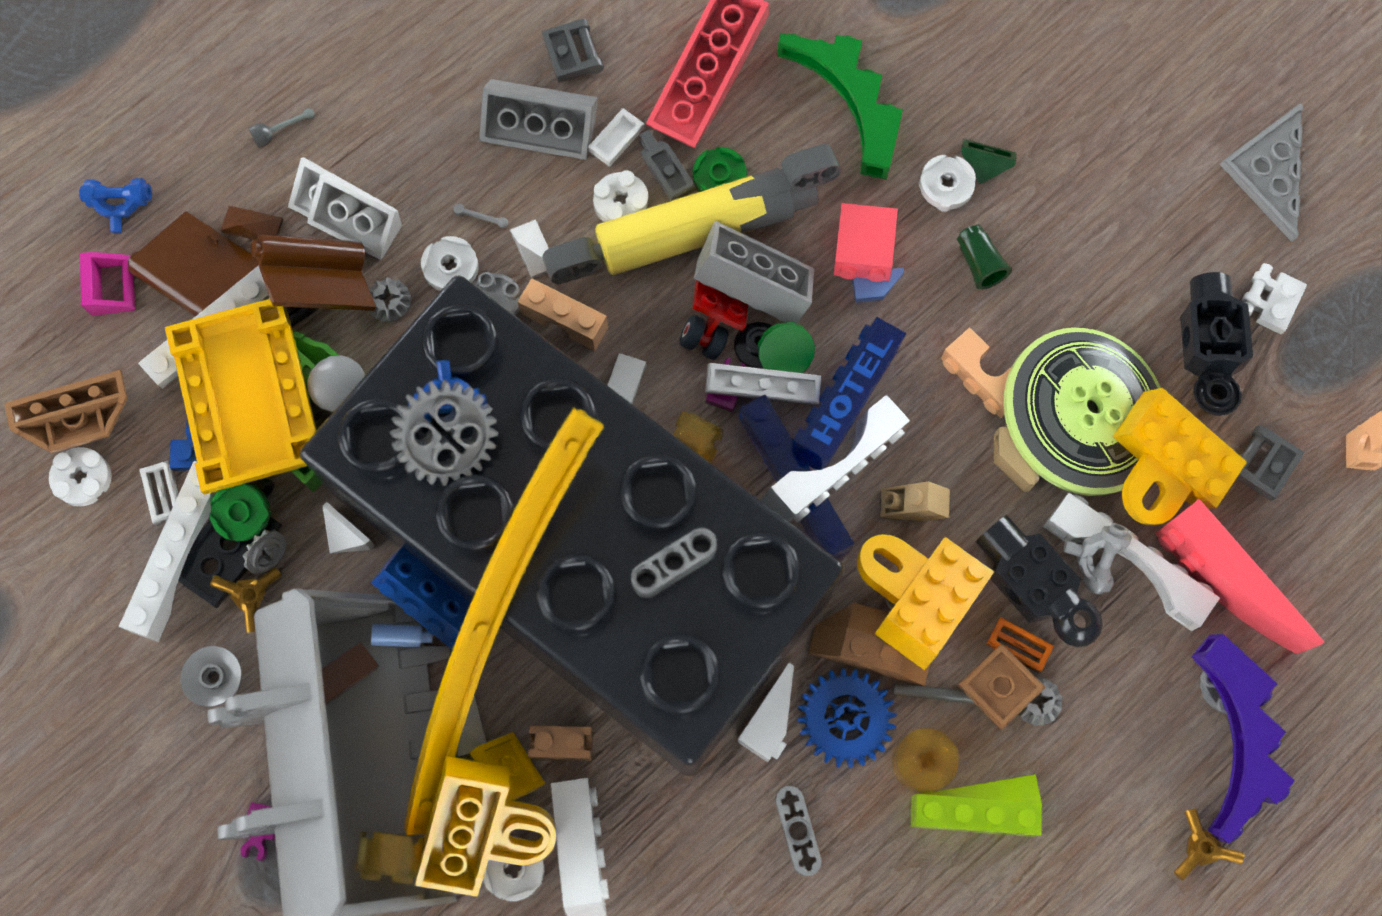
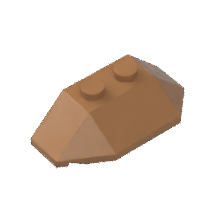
M117 370L4 403L10 431L44 450L54 453L109 437L128 396L122 371Z
M854 602L816 624L808 654L918 686H925L930 667L929 665L923 670L874 634L890 612Z

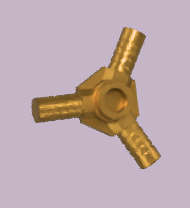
M276 567L272 568L258 580L247 579L237 581L236 583L214 575L210 586L231 594L230 598L240 611H244L246 633L255 632L254 614L265 595L264 589L282 577Z
M1196 808L1184 811L1192 834L1188 838L1186 850L1188 856L1173 872L1176 877L1184 881L1197 865H1206L1216 862L1218 859L1240 865L1243 863V852L1222 847L1221 843L1210 832L1204 831Z

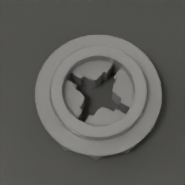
M387 277L385 280L375 281V284L369 289L376 305L375 311H369L374 318L390 322L398 320L407 313L411 304V295L407 286L401 283L399 279L392 280ZM389 290L391 296L395 299L390 300L387 309L384 301L380 299L385 298Z
M264 530L261 536L254 535V541L252 544L246 545L248 551L242 555L245 559L244 566L254 574H263L274 568L285 553V537L276 530L271 532Z
M1036 677L1046 687L1039 694L1040 697L1049 698L1050 700L1042 704L1041 711L1038 709L1037 704L1030 703L1018 715L1025 722L1040 726L1056 719L1062 710L1063 696L1060 695L1057 685L1050 682L1047 678Z

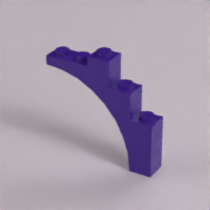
M1209 634L1191 657L1208 675L1224 705L1233 741V767L1229 788L1221 809L1207 831L1218 841L1230 844L1231 841H1235L1240 837L1243 832V826L1249 818L1259 813L1262 808V802L1277 804L1283 801L1289 795V788L1295 780L1268 756V754L1275 752L1281 745L1280 739L1286 733L1259 707L1271 699L1273 695L1271 691L1277 683L1224 634Z

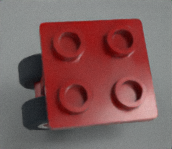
M696 280L693 309L709 316L706 322L705 319L692 315L684 325L679 343L682 347L693 350L699 344L704 347L702 351L704 357L716 360L722 353L728 339V330L718 324L721 321L743 331L747 322L748 304L736 298H731L725 293L713 287L703 285L700 281Z

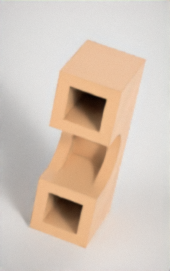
M532 278L518 300L522 315L544 326L548 322L558 325L569 334L571 340L593 351L596 350L608 329L606 315Z
M969 327L945 349L941 360L944 367L950 373H956L963 380V385L970 393L977 394L984 401L983 404L990 413L997 414L1002 418L1005 416V384L1011 368L1000 376L987 375L981 369L980 361L985 357L990 347Z
M1382 410L1346 434V468L1375 471L1382 467Z

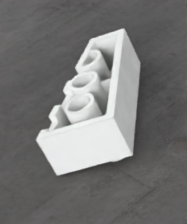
M588 778L551 783L563 907L566 915L607 916L605 899H609L607 879L602 880L601 868L605 867L603 848L598 849L597 837L602 836L600 818H594L593 807L598 806L596 787L590 788Z

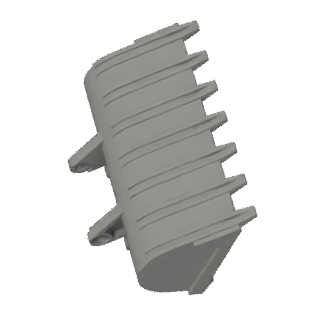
M293 589L282 593L283 600L263 607L254 614L261 691L228 697L225 699L226 707L207 711L208 724L220 725V728L264 724L272 808L251 811V815H242V817L232 820V823L218 826V840L275 834L283 916H369L457 902V895H460L459 893L415 886L416 865L425 834L406 835L404 831L413 779L429 719L438 691H431L428 666L449 660L451 656L450 648L448 646H425V643H421L420 648L371 646L373 623L422 626L423 631L422 624L412 616L407 615L400 606L385 595ZM361 642L378 663L379 668L325 706L321 669Z

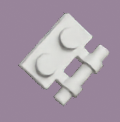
M1262 264L1260 270L1255 272L1251 280L1253 285L1250 291L1245 293L1242 301L1248 304L1249 316L1253 310L1260 313L1256 323L1282 335L1291 321L1307 284L1283 272L1274 280L1270 276L1273 267L1269 264ZM1263 289L1270 292L1266 301L1260 297Z

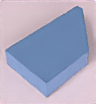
M904 268L892 269L890 281L872 282L867 278L858 277L852 279L855 303L883 300L895 283L903 276Z

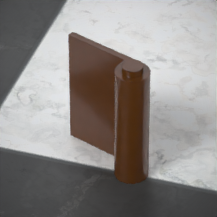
M185 211L141 250L134 252L130 256L128 271L193 316H197L255 269L258 263L256 257H252L251 253Z
M261 234L258 235L257 240L252 241L251 254L252 257H256L272 306L375 311L376 305L362 274L365 259L362 242Z

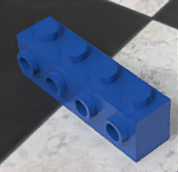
M402 546L388 559L371 583L383 595L389 597L400 606L407 615L412 616L430 634L435 635L453 651L471 603Z

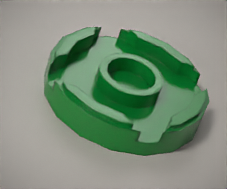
M716 147V149L710 151L708 149L702 152L695 160L692 172L693 182L698 192L747 177V168L742 156L732 149L725 147Z
M794 322L771 326L763 333L758 343L760 363L764 369L803 373L810 366L815 354V344L812 336L802 325Z
M250 483L217 491L211 500V513H209L210 521L216 532L225 539L235 541H247L253 539L254 535H260L267 527L271 515L270 504L266 495L257 486Z

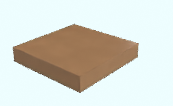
M1002 643L958 684V687L1001 730L1046 688Z

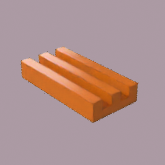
M1002 617L997 620L996 626L986 642L987 646L996 649L1001 644L996 641L999 638L1040 660L1037 663L1005 646L1023 665L1038 673L1042 672L1054 647L1051 643ZM1002 627L1044 649V653L1042 654L1001 632Z

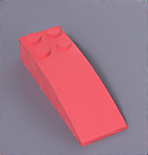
M709 0L646 125L695 149L727 96L769 16V3L764 0Z
M1200 499L1155 533L1159 538L1158 541L1162 548L1167 552H1171L1176 557L1178 565L1186 569L1188 575H1191L1197 582L1209 585L1214 590L1213 593L1220 597L1218 602L1268 639L1295 654L1318 647L1325 642Z

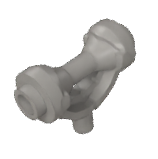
M1112 523L1111 526H1104L1101 533L1085 539L1082 545L1070 541L1065 542L1063 552L1078 556V566L1084 575L1082 581L1086 584V588L1095 594H1103V592H1109L1112 589L1114 579L1111 575L1110 567L1115 554L1123 548L1126 549L1132 540V536L1128 533L1129 530L1125 526L1117 523ZM1104 547L1099 564L1094 566L1093 555L1099 548Z

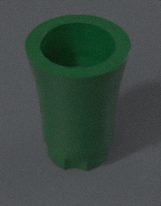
M976 224L972 227H967L959 233L957 241L971 270L977 289L983 290L993 287L1011 274L1012 268L998 252L981 225Z

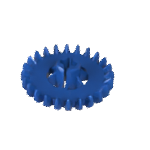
M844 667L840 670L839 677L835 675L833 670H830L828 681L822 675H819V687L812 683L808 685L813 695L802 694L803 700L808 705L798 706V710L806 714V716L797 719L798 723L806 725L799 734L810 736L805 746L814 744L817 746L813 753L814 756L822 752L825 753L824 763H828L834 757L837 768L841 766L843 760H846L850 769L853 768L854 759H857L861 766H865V755L875 761L877 757L874 749L885 752L886 748L881 741L891 742L893 740L886 731L897 728L896 725L888 722L889 719L897 716V713L887 711V708L892 706L894 701L883 700L889 690L885 689L878 692L877 688L880 680L878 679L869 684L870 674L868 672L859 679L857 668L853 670L850 677L847 675ZM849 696L848 702H844L839 706L832 702L837 697ZM852 697L858 699L864 706L859 708L855 703H852ZM829 705L835 711L833 717L825 719L826 707ZM844 710L848 714H857L851 720L850 725L847 720H838L844 714ZM868 717V726L864 731L859 724L863 718ZM837 728L842 731L841 739L835 737L829 730ZM854 729H857L862 734L856 739L845 740L846 732H851Z

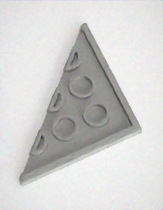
M1301 103L1224 159L1220 164L1291 242L1299 234L1297 220L1299 217L1300 196L1298 192L1301 178V113L1303 111Z

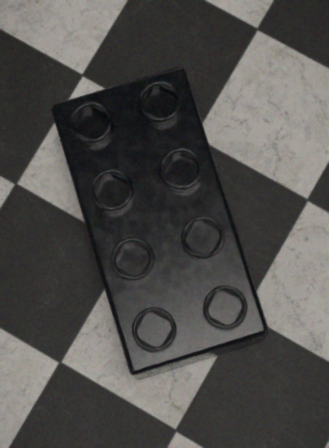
M460 275L454 276L300 450V457L337 499L396 546L406 548L472 603L481 579L511 516L547 450L572 410L580 409L589 417L599 421L604 427L586 453V457L546 526L519 581L499 628L685 776H692L699 770L828 602L843 573V564L466 278ZM449 360L451 377H458L470 385L472 389H479L480 395L486 394L487 404L492 408L491 412L486 416H493L497 421L489 426V428H493L498 432L497 436L489 437V440L496 447L493 449L486 448L485 450L491 459H480L478 461L482 466V470L480 471L472 467L470 469L472 475L466 476L462 473L460 474V479L456 481L449 477L446 486H443L439 477L436 478L432 485L427 480V474L421 480H418L415 476L416 469L408 472L405 469L408 461L400 462L397 458L398 454L403 450L397 451L392 447V444L400 439L394 438L391 435L392 430L400 429L392 419L394 417H403V414L397 407L399 405L408 407L407 395L414 398V394L417 393V387L423 389L433 379L438 378L437 361ZM441 413L438 417H447L450 413ZM432 418L430 423L460 453H463L465 448ZM420 427L417 429L414 439L422 440L426 438L429 428ZM465 427L460 433V438H470L474 433V427ZM441 450L437 455V461L442 462L449 459L451 450ZM705 528L715 535L716 553L708 563L651 598H642L634 592L631 576L633 570L639 564L696 529ZM697 540L692 545L693 549L699 553L707 552L711 547L705 540ZM670 557L666 560L665 565L670 570H678L682 567L683 561L678 557ZM643 574L638 578L637 583L641 587L649 588L656 580L650 574Z

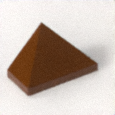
M229 206L221 232L252 240H257L259 234L278 236L283 218Z

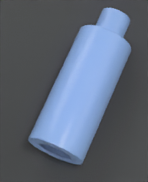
M372 624L371 646L420 648L421 643H432L433 635L428 631H422V626Z

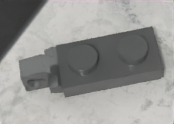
M650 130L641 133L639 141L644 148L641 151L643 160L669 200L673 201L695 190L694 182L668 143H664L663 140L657 142Z

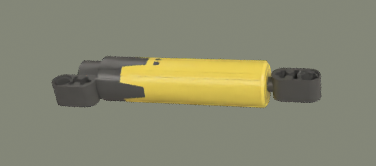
M830 145L814 146L788 155L782 161L781 169L768 170L597 224L595 233L598 244H594L591 238L583 237L547 249L543 253L542 258L550 280L555 284L566 283L596 273L602 266L601 260L604 261L610 274L617 275L703 247L715 221L745 234L794 218L795 211L818 204L816 186L836 179L841 174V167Z

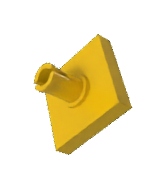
M514 732L479 745L470 752L474 761L509 768L507 800L514 801L545 784Z

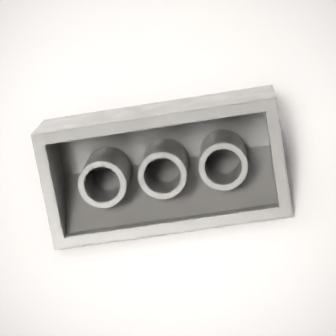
M491 79L483 87L479 141L586 160L589 152L588 146L591 144L595 126L598 97Z
M717 221L713 223L698 257L694 279L700 281L703 285L713 287L725 293L731 298H736L749 304L756 310L768 313L779 321L797 323L812 304L814 268Z

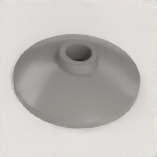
M208 646L201 648L190 655L183 665L180 676L182 690L186 697L197 705L204 707L222 705L225 703V699L234 696L242 681L241 664L231 651L223 647ZM213 673L219 674V680L216 683H211L210 681Z

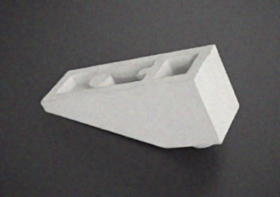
M788 663L737 741L766 762L771 757L778 759L787 745L782 740L787 731L794 666Z

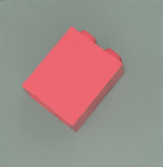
M841 204L834 276H840L844 279L867 278L872 282L890 281L898 209Z

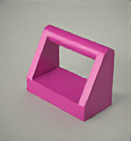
M99 252L80 253L81 306L91 316L135 310L134 275L128 271V260L131 255ZM122 265L123 301L103 300L101 268Z

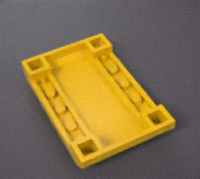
M267 299L165 327L170 354L175 359L197 459L195 468L201 493L204 495L307 466L300 457V450L317 430L286 307L272 306L271 300Z

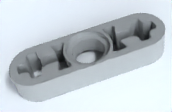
M794 786L783 787L777 793L775 803L791 861L798 874L812 876L821 867V856L805 800L798 788ZM785 792H790L791 796H797L798 801L794 803L795 813L802 810L803 817L796 816L788 821L785 820L784 815L791 814L788 805H782L781 800L785 798ZM801 822L806 826L807 834L804 839L795 840L790 836L789 828L792 823ZM810 840L812 848L806 847V851L809 857L815 858V863L811 864L812 870L807 871L805 866L800 867L798 861L803 859L801 849L794 852L793 845H803Z

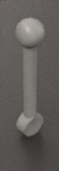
M456 204L453 207V211L457 216L465 214L496 223L500 228L508 226V220L505 217L498 219L464 209L462 204Z

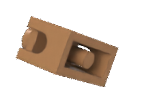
M529 726L531 745L530 749H528V758L531 760L592 761L593 729L591 727Z

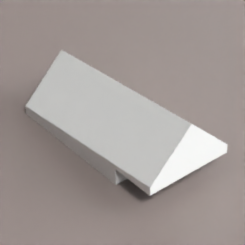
M301 158L288 207L308 217V224L342 241L362 242L366 253L381 260L402 227L398 210L308 159Z

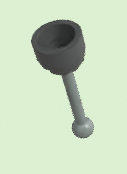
M307 108L303 114L275 126L268 127L266 124L260 123L248 128L259 148L270 142L273 132L305 118L312 119L315 113L311 108Z

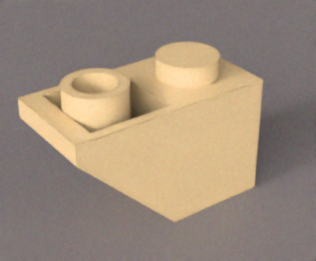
M998 427L994 433V463L1023 492H1029L1035 483H1038L1039 475L1027 464L1017 450L1008 428Z
M929 481L881 489L880 517L916 521L949 518L950 489Z

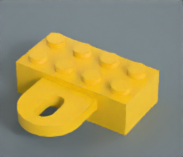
M1163 388L1143 392L1113 435L1116 441L1138 459V462L1123 484L1122 500L1127 513L1135 521L1145 525H1158L1168 522L1175 516L1185 500L1192 505L1200 499L1208 509L1217 508L1247 463ZM1152 483H1156L1160 493L1151 508L1147 510L1142 504V499Z
M891 535L871 537L864 543L857 555V569L864 582L895 604L874 634L923 670L938 655L994 573L993 570L946 537L943 538L929 559L903 540ZM873 554L883 555L898 567L899 572L894 573L885 568L874 559Z
M446 756L417 860L415 886L478 897L488 860L515 865H530L543 860L553 850L556 842L555 822L545 809L537 805L506 799L509 791V768ZM514 829H524L538 832L542 837L536 841L514 838L510 835V832Z

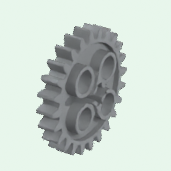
M446 380L442 381L440 389H437L433 382H429V392L426 393L420 387H417L419 397L416 399L407 395L406 398L410 405L408 407L401 405L397 407L403 414V417H394L392 419L400 429L391 431V435L394 438L400 439L394 442L392 447L397 451L403 450L398 454L397 458L400 462L408 461L405 469L408 472L416 469L415 476L418 480H421L427 474V480L432 485L436 478L439 477L443 486L447 485L449 477L456 481L460 479V474L462 473L466 476L472 475L470 471L472 467L481 471L482 466L478 461L480 459H491L485 452L486 448L493 449L496 447L489 440V437L498 435L495 429L489 428V426L497 421L493 416H486L491 412L492 408L488 404L481 406L484 398L480 394L473 397L474 390L470 386L462 393V385L457 381L453 388L450 389L449 383ZM442 405H452V412L447 417H438V410ZM429 413L465 448V451L460 453L424 418V414ZM473 426V435L468 439H461V431L465 427ZM428 427L429 433L426 438L422 440L414 439L417 429ZM441 450H451L449 459L442 462L437 461V455Z

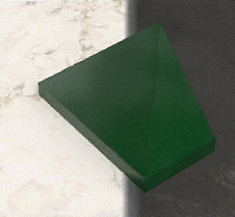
M963 139L961 153L972 166L979 185L1014 167L1016 163V152Z

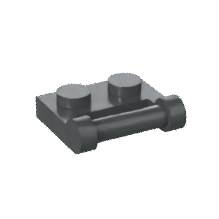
M580 19L542 31V37L558 82L587 73L597 74L604 69L603 61L601 58H598L589 33L591 28L586 19ZM571 35H579L588 60L580 61Z
M1257 425L1252 432V439L1241 454V457L1247 463L1236 480L1243 482L1270 501H1273L1305 452L1266 427ZM1267 443L1271 447L1254 474L1246 470L1261 445Z

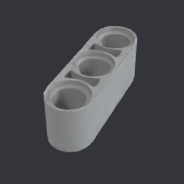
M705 528L696 529L639 564L633 570L631 576L634 592L642 598H651L708 563L716 553L715 535ZM697 540H705L711 547L707 552L699 553L693 549L692 545ZM670 557H678L683 561V565L678 570H670L666 567L665 562ZM643 574H650L656 581L651 587L644 588L637 583L638 578Z

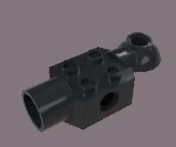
M1208 272L1197 275L1190 280L1191 302L1180 317L1184 369L1198 376L1193 394L1201 410L1211 415L1222 416L1235 411L1241 403L1242 393L1238 383L1232 376L1242 371L1253 358L1248 304L1233 297L1231 277L1221 272ZM1211 393L1217 394L1220 400L1215 399Z
M1005 515L975 541L994 562L992 568L994 573L990 579L1029 623L1052 617L1054 630L1058 637L1066 644L1075 647L1088 646L1100 636L1103 622L1099 610L1090 601L1082 599L1077 595L1081 581L1080 577L1041 534L1026 536L1009 516ZM1074 614L1081 615L1084 618L1085 628L1078 627L1074 623Z

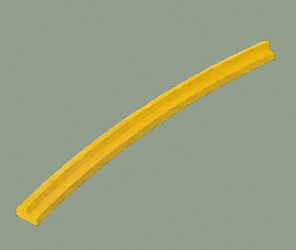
M580 409L572 410L535 471L502 534L469 607L447 664L423 740L405 818L404 831L406 835L425 834L446 756L455 757L475 690L510 601L561 498L586 457V453L604 427L599 421L589 417Z

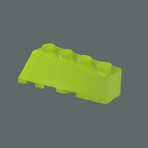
M1036 774L925 794H915L911 798L910 827L1028 837L1041 836L1042 801Z

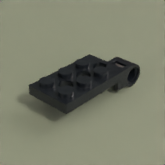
M268 477L248 482L262 490L267 499L275 486V483ZM270 516L268 525L264 530L270 532L272 530L278 531L282 524ZM209 520L195 539L178 581L213 607L218 608L229 593L210 586L213 576L217 575L234 583L239 581L248 570L244 566L245 559L242 555L248 551L246 545L252 544L254 538L247 541H237L235 548L224 550L223 541L225 538L216 532ZM209 560H217V571L213 574H206L204 572L205 564Z

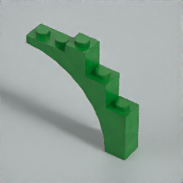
M780 33L777 57L797 62L816 72L834 87L852 112L861 141L862 159L860 174L887 180L903 109L896 108L891 104H877L882 74H877L868 69H856L863 40H858L848 35H836L834 44H830L821 39L812 40L802 38L797 34Z

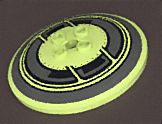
M1060 329L1035 340L1023 350L1012 365L1004 390L1005 420L1011 439L1023 459L1046 481L1063 490L1079 495H1110L1122 491L1127 476L1138 462V459L1116 441L1113 435L1141 394L1145 391L1161 387L1147 363L1132 348L1119 339L1093 329ZM1088 400L1096 403L1098 407L1097 414L1092 413L1088 409Z

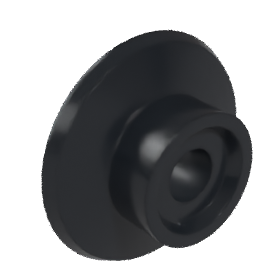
M765 322L749 323L743 331L739 330L734 340V351L739 361L745 364V366L764 369L760 363L758 346L755 342L761 339L763 333L772 326L771 324Z

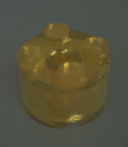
M683 411L677 419V428L673 435L711 463L718 450L714 448L716 439L722 441L723 429L694 413Z
M931 728L917 729L906 735L898 742L892 755V765L898 781L905 788L916 793H930L948 785L956 775L959 764L958 749L951 739L944 733ZM926 754L929 756L928 761L931 765L923 768L921 766L922 760L919 757Z
M360 831L354 870L360 872V879L380 881L381 875L392 876L391 880L395 883L412 884L413 877H418L425 838L417 836L416 843H414L409 835L373 831V838L367 837V831Z

